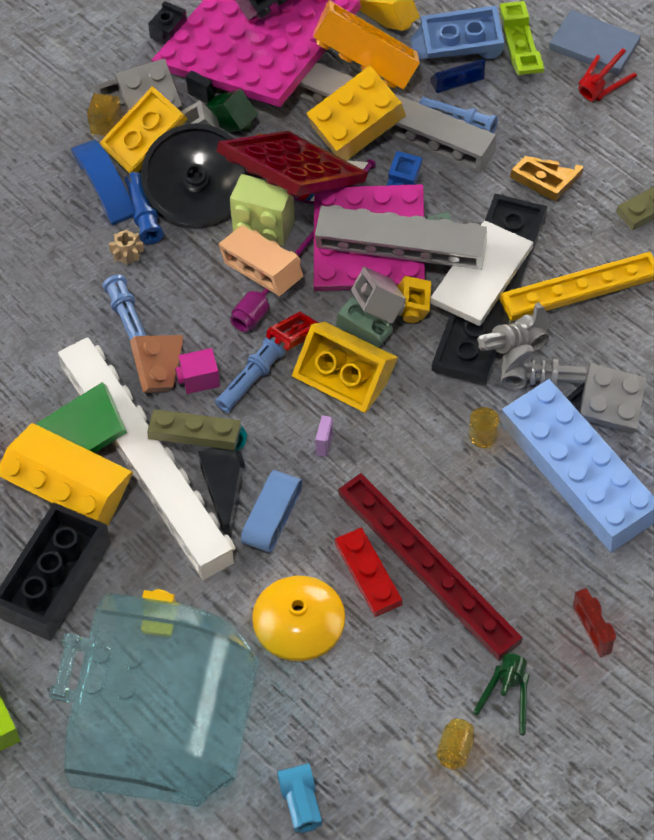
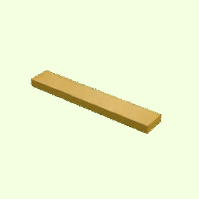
M646 252L503 292L500 294L499 299L510 321H513L527 314L533 315L534 306L537 302L548 311L654 281V257L651 252Z

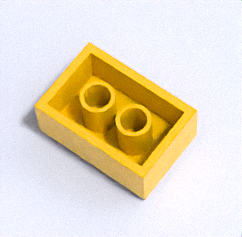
M370 65L306 113L311 126L336 156L345 161L406 116L402 102Z

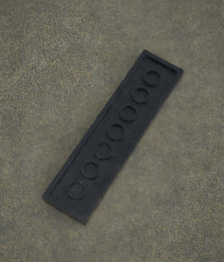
M495 193L485 221L533 242L532 250L503 291L507 292L521 288L547 213V206ZM500 299L497 300L481 326L450 313L432 362L431 371L487 385L498 352L495 349L481 351L478 348L479 343L477 339L480 335L492 333L493 328L498 325H508L509 317Z

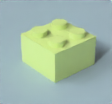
M241 174L230 197L233 231L244 225L252 231H258L264 238L284 246L295 222L294 196L287 194L286 189L271 185L264 179Z

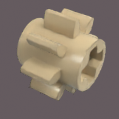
M128 230L114 234L115 242L109 243L110 253H113L114 261L119 260L125 265L139 261L138 253L144 252V245L140 241L139 234H133Z

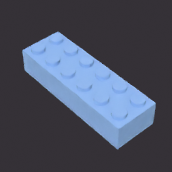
M550 379L502 409V427L610 553L654 524V496Z

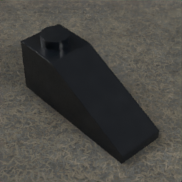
M214 447L198 451L200 469L222 532L231 538L242 484L241 469L245 468L243 456L240 451L235 452V450Z

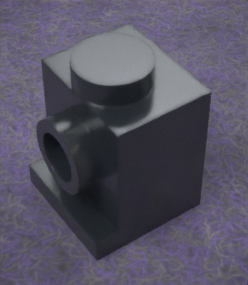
M164 1L160 11L148 23L150 38L163 44L171 40L174 34L187 21L186 10Z

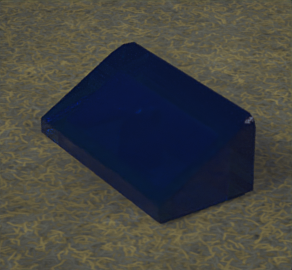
M477 60L435 73L430 78L435 92L440 93L484 80L485 60Z

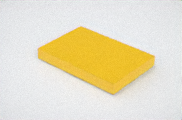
M152 86L100 141V145L128 173L139 172L142 169L144 157L153 142L168 130L183 125L188 118Z

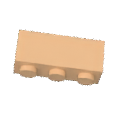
M244 225L238 227L218 244L226 265L278 296H281L303 277L300 267L301 261L293 251L285 250L277 242L264 238L258 231H252Z

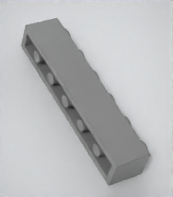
M331 205L329 207L321 206L315 239L317 248L482 270L487 244V227L477 223L461 224L454 223L448 219L438 221L426 219L422 216L406 217L399 216L393 212H385L383 214L371 212L367 209L351 210L344 209L338 205Z

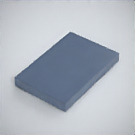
M571 10L550 41L549 49L587 64H591L595 56L600 55V60L596 67L603 69L624 48L626 52L609 71L620 75L640 43L641 36Z

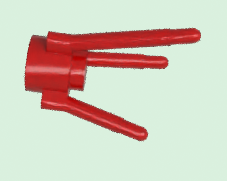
M622 48L599 74L591 75L600 60V55L595 56L584 77L578 82V90L585 99L600 101L605 95L637 76L636 73H632L604 89L606 82L603 77L624 55L626 49Z

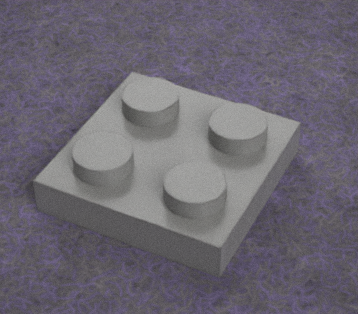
M165 58L115 73V78L127 111L152 86L178 110L182 109V104Z
M590 363L587 369L579 413L587 422L634 434L638 427L646 378Z

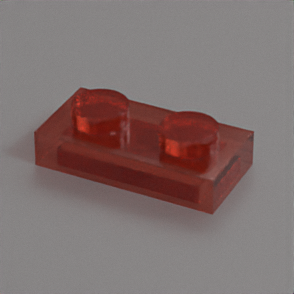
M587 588L576 591L573 608L600 658L611 654L616 634L612 625L604 621L598 599L591 597Z

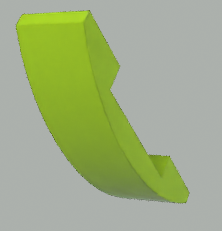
M525 1L500 3L499 8L505 42L515 72L518 75L543 73L544 65L540 52L536 51Z

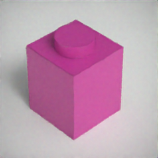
M212 348L178 355L180 367L175 368L178 384L184 383L186 394L220 387L218 368Z

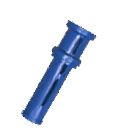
M129 173L132 182L129 176H126L125 183L135 209L134 222L140 229V240L145 244L157 243L164 235L162 227L157 222L158 214L155 209L151 208L145 196L140 173Z

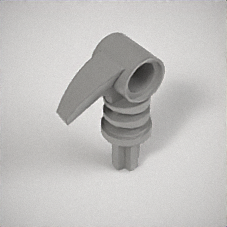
M537 302L534 306L533 315H524L514 324L498 325L493 328L492 333L480 335L477 339L479 343L478 348L481 351L495 349L497 352L504 354L516 347L528 344L533 347V352L538 351L549 340V334L547 333L549 318L546 310Z
M528 344L516 347L502 357L501 385L509 390L523 389L527 385V380H530V385H535L536 381H540V384L550 379L556 387L557 382L585 383L586 380L585 367L560 366L559 359L552 360L551 365H547L546 360H542L541 364H537L536 359H532L531 363H528V357L533 352V347Z

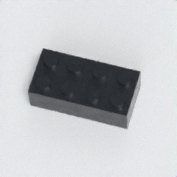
M53 502L0 586V619L51 641L111 543L107 524Z

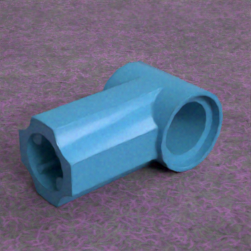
M309 763L277 771L283 799L287 800L294 832L306 833L322 826L321 815L314 794L316 792L314 779Z

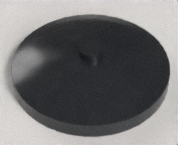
M194 123L170 129L153 142L143 160L141 181L150 206L156 210L159 216L174 225L186 228L209 227L231 216V194L240 175L249 176V172L242 165L228 162L225 156L216 152L219 141L234 139L230 134L212 125Z

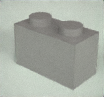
M365 266L362 268L351 288V292L363 311L393 324L396 316H400L403 312L406 298L393 279Z

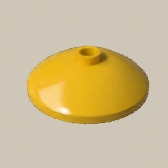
M289 576L275 581L259 595L254 605L252 622L258 641L268 652L284 660L308 661L324 655L339 641L345 626V611L339 595L327 583L309 576ZM298 605L303 607L300 611L293 609V607Z

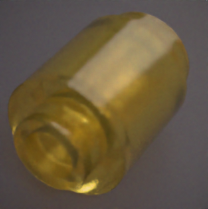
M480 407L471 413L468 435L475 446L487 448L497 440L499 428L497 412L488 407Z
M455 718L451 719L449 724L444 727L435 755L440 764L448 769H458V767H464L467 764L475 739L474 727L468 721Z

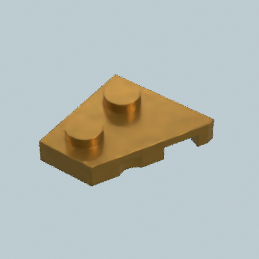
M525 156L511 169L510 178L556 201L582 175L584 167L575 165L574 169L558 167V161L540 160L539 158Z

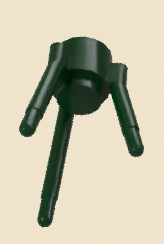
M505 654L501 666H496L493 677L473 711L474 715L480 713L499 679L503 684L501 689L502 696L507 695L509 687H516L520 684L519 734L521 736H524L526 733L527 684L530 677L525 672L527 667L526 659L517 654Z

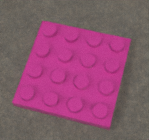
M423 184L340 187L336 190H325L314 194V291L351 290L364 266L393 279L396 285L400 283L404 276L425 280V262L317 248L315 239L321 206L338 205L344 209L351 210L367 209L375 213L393 212L399 216L424 217Z

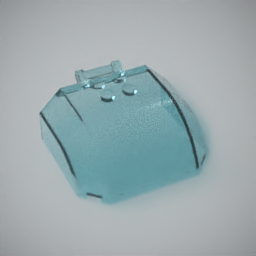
M106 593L95 610L89 638H83L71 633L64 634L62 641L64 650L55 685L51 686L49 697L53 700L73 703L66 730L64 774L70 787L198 807L207 800L209 795L222 786L227 787L236 779L259 662L258 657L234 625L213 613L175 602ZM83 651L85 656L77 689H69L68 685L76 652Z

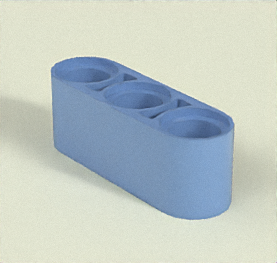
M273 470L270 473L243 528L241 535L242 544L267 553L272 552L299 497L302 479L277 470Z

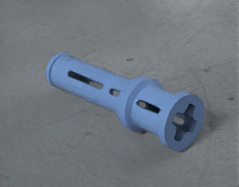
M425 96L419 102V104L434 110L437 108L453 113L452 115L442 112L493 134L496 131L498 124L497 115H485L479 113L475 108L465 110L429 99Z
M117 274L107 278L102 284L104 291L110 296L111 308L116 313H119L130 340L134 336H147L134 308L135 298L126 287L127 280L125 276Z
M265 338L262 342L263 346L256 354H251L248 357L247 365L241 373L215 399V404L218 408L229 413L260 376L267 375L270 372V366L277 359H281L285 355L283 347L276 344L274 339Z

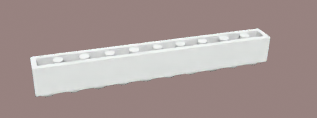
M87 337L59 351L58 356L61 368L79 395L84 394L101 382L107 385L127 430L126 434L114 440L111 444L127 468L133 471V477L202 581L234 564L233 551L235 546L231 538L227 534L222 535L218 529L220 524L214 513H207L203 507L205 502L199 491H192L186 472L182 468L178 470L174 463L176 461L171 450L168 447L163 448L160 440L148 439L147 430L149 426L146 423L147 417L140 405L135 407L130 390L126 385H120L118 382L119 376L113 365L107 366L104 361L106 360L100 346H94Z

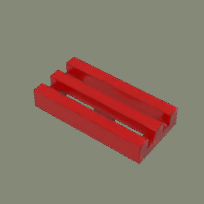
M300 311L269 327L265 337L268 339L276 337L274 342L278 345L284 342L283 348L288 351L303 343L311 324L319 322Z

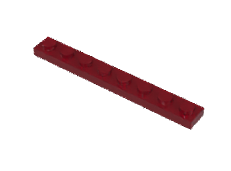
M362 473L338 489V495L498 661L522 643L523 637Z

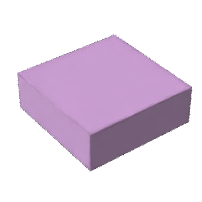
M322 415L315 445L316 455L326 457L333 437L332 417Z

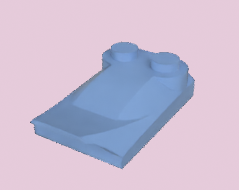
M496 5L421 16L420 25L410 38L412 49L418 52L419 59L477 53L483 58L493 59L498 57L502 50H504V39Z

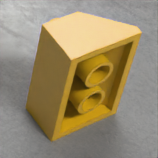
M324 321L311 324L291 376L366 413L387 385L398 357Z

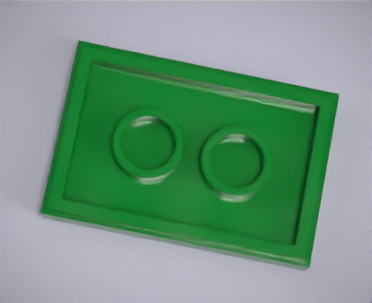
M103 382L36 423V425L94 453L127 433L109 389Z

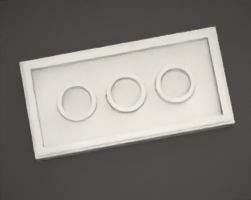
M485 220L481 224V226L487 227V244L482 270L452 266L430 299L431 304L478 326H481L499 299L500 294L503 293L533 248L532 241Z

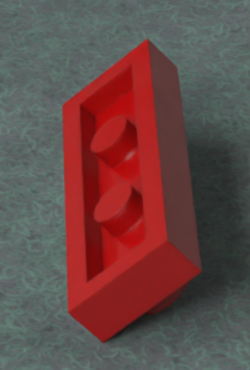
M358 528L335 538V546L374 617L402 606V598L363 528Z

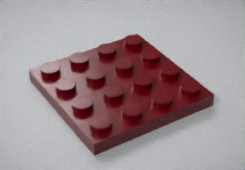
M290 131L219 141L216 152L225 156L228 162L242 165L246 168L247 172L264 177L267 183L286 189L287 194L294 197H302L310 193L318 194L320 191L336 190L345 186L353 187L355 184L365 183L368 172Z

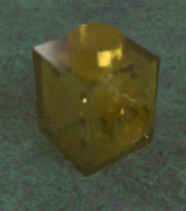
M93 94L87 111L91 134L106 136L123 118L119 96Z

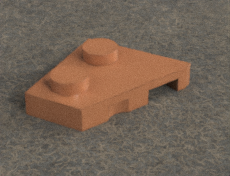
M183 335L134 336L130 340L143 393L169 392L173 388L176 376L175 368L178 367V355L181 353Z

